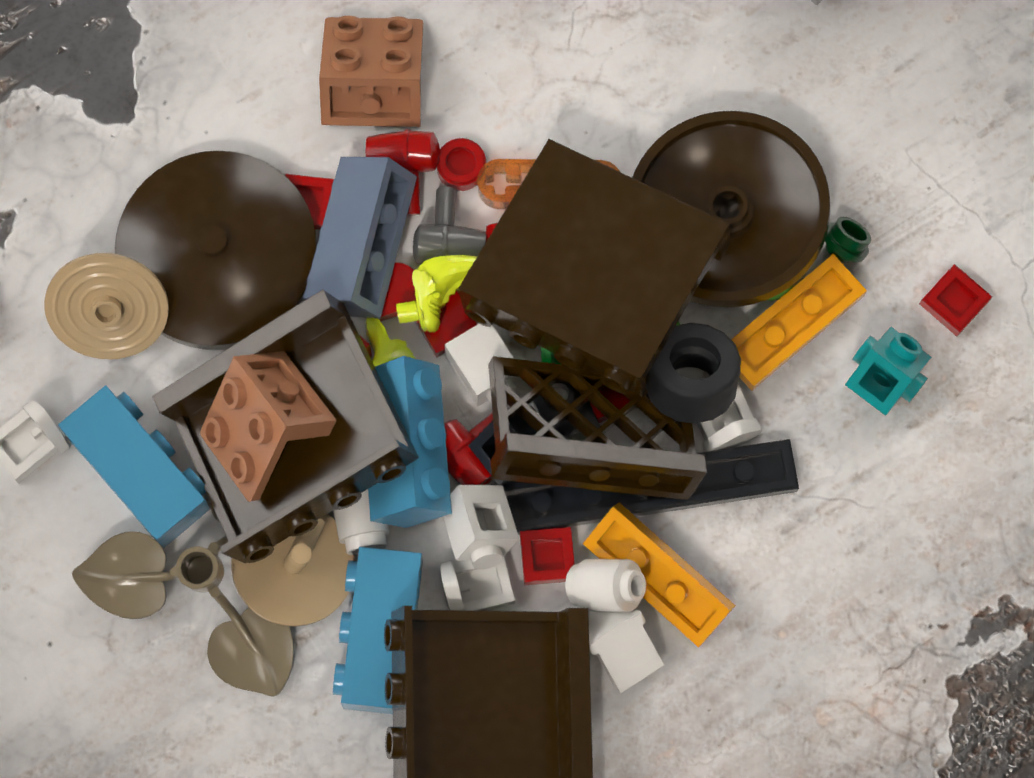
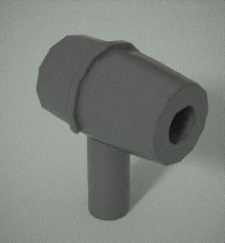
M444 186L436 190L434 224H419L414 233L413 257L416 264L421 265L425 260L446 255H470L477 257L486 243V231L454 226L456 190L452 187Z

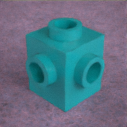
M890 327L879 340L870 335L852 358L859 366L845 383V386L886 416L901 397L910 403L928 380L920 372L932 357L922 350L921 345L916 339L908 334L899 333L893 327Z

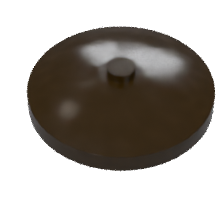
M718 111L690 118L668 130L652 144L641 158L632 177L730 224L729 248L721 261L714 258L690 300L701 305L725 308L742 307L779 295L795 284L810 269L817 259L827 236L830 222V196L827 179L817 156L807 143L791 129L780 122L759 114L744 111Z
M204 151L178 158L164 165L137 188L129 199L120 218L115 239V254L140 262L149 268L162 283L169 305L167 323L161 333L163 336L193 348L225 350L304 301L303 297L307 286V278L318 243L315 226L304 198L293 183L279 170L258 158L243 153Z

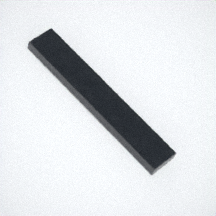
M786 439L696 453L705 455L707 473L689 500L516 481L503 484V488L517 533L520 535V531L565 528L598 523L619 502L637 517L794 493L799 490L791 441Z

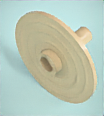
M112 253L89 254L76 258L64 265L51 279L44 300L47 322L57 338L72 350L98 359L126 358L147 349L163 332L167 323L169 309L166 291L160 280L149 268L134 259Z
M328 514L318 519L317 526L311 531L300 536H290L275 545L273 553L263 560L254 563H243L231 558L232 578L237 592L244 603L261 618L282 626H305L316 623L332 614L349 593L345 591L348 560L355 561V557L346 553L345 544L339 543L336 522Z

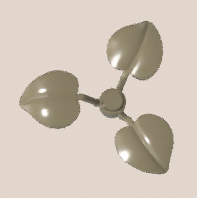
M211 504V512L214 518L220 522ZM131 531L124 532L105 541L88 559L72 571L74 581L93 603L113 615L127 619L146 618L162 609L167 597L163 581H172L178 578L183 585L196 592H209L232 620L218 625L210 635L207 656L212 670L221 680L235 688L271 697L279 695L285 687L294 660V642L289 626L274 624L261 618L249 607L240 616L235 607L221 592L218 586L224 576V566L217 555L221 551L220 546L229 542L226 535L217 542L210 543L208 549L200 546L186 549L178 557L176 566L172 567L170 571L164 572L167 558L163 547L147 534Z

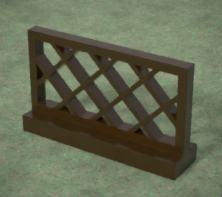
M493 356L490 360L488 369L496 452L490 461L492 479L689 500L706 475L705 455L696 454L692 423L678 421L675 423L674 419L662 414L651 403L650 399L647 398L649 396L647 390L643 397L631 391L623 394L630 401L619 410L599 392L604 387H607L601 382L600 376L585 368H582L581 371H574L562 364ZM504 375L520 377L532 390L520 398L505 384ZM556 381L569 383L581 396L570 404L551 385ZM539 395L560 413L549 423L528 405ZM588 401L608 418L598 429L577 411ZM635 407L639 408L656 424L647 434L626 416ZM518 414L537 433L535 435L510 433L509 420ZM565 420H568L586 439L584 441L565 439L555 428ZM616 425L635 445L632 447L615 445L604 434ZM664 431L679 444L680 452L663 450L653 439Z

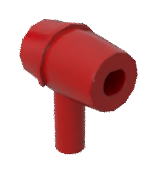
M405 129L400 132L368 136L366 139V157H389L417 176L407 216L420 215L419 173L435 171L440 159V147L436 135L430 131H411V129Z
M492 413L469 431L457 419L444 423L448 473L461 485H488L493 480L491 474L469 448V444L493 420Z

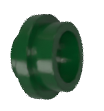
M839 217L835 223H829L825 247L830 255L834 254L841 262H862L869 254L868 245L872 239L869 232L860 223L848 217Z

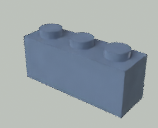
M340 157L303 299L307 300L319 291L325 290L344 303L350 317L381 318L417 176L389 157Z

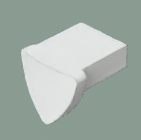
M739 384L736 397L725 413L714 420L697 423L705 440L702 444L705 452L740 446L752 440L763 431L758 420L754 419Z
M34 400L27 403L22 411L0 428V462L18 484L58 451L62 455L70 448L66 438L52 418Z
M504 557L498 565L488 569H475L471 560L452 563V560L441 563L442 586L449 610L488 611L515 604Z
M637 609L631 612L591 611L589 614V650L592 655H597L612 684L620 693L664 666L643 627L646 620L641 611Z

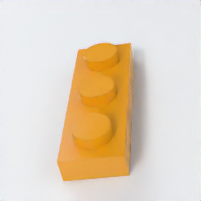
M834 254L731 339L736 344L741 357L739 378L751 391L865 296L867 290Z
M620 502L610 509L582 543L599 559H630L635 561L646 580V591L643 598L697 647H700L736 606Z

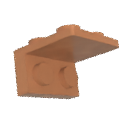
M342 16L325 19L319 74L321 125L421 127L423 20L407 19L399 16L391 18Z
M284 351L233 356L201 428L200 435L247 501L251 502L260 500L287 441L329 436L337 420Z

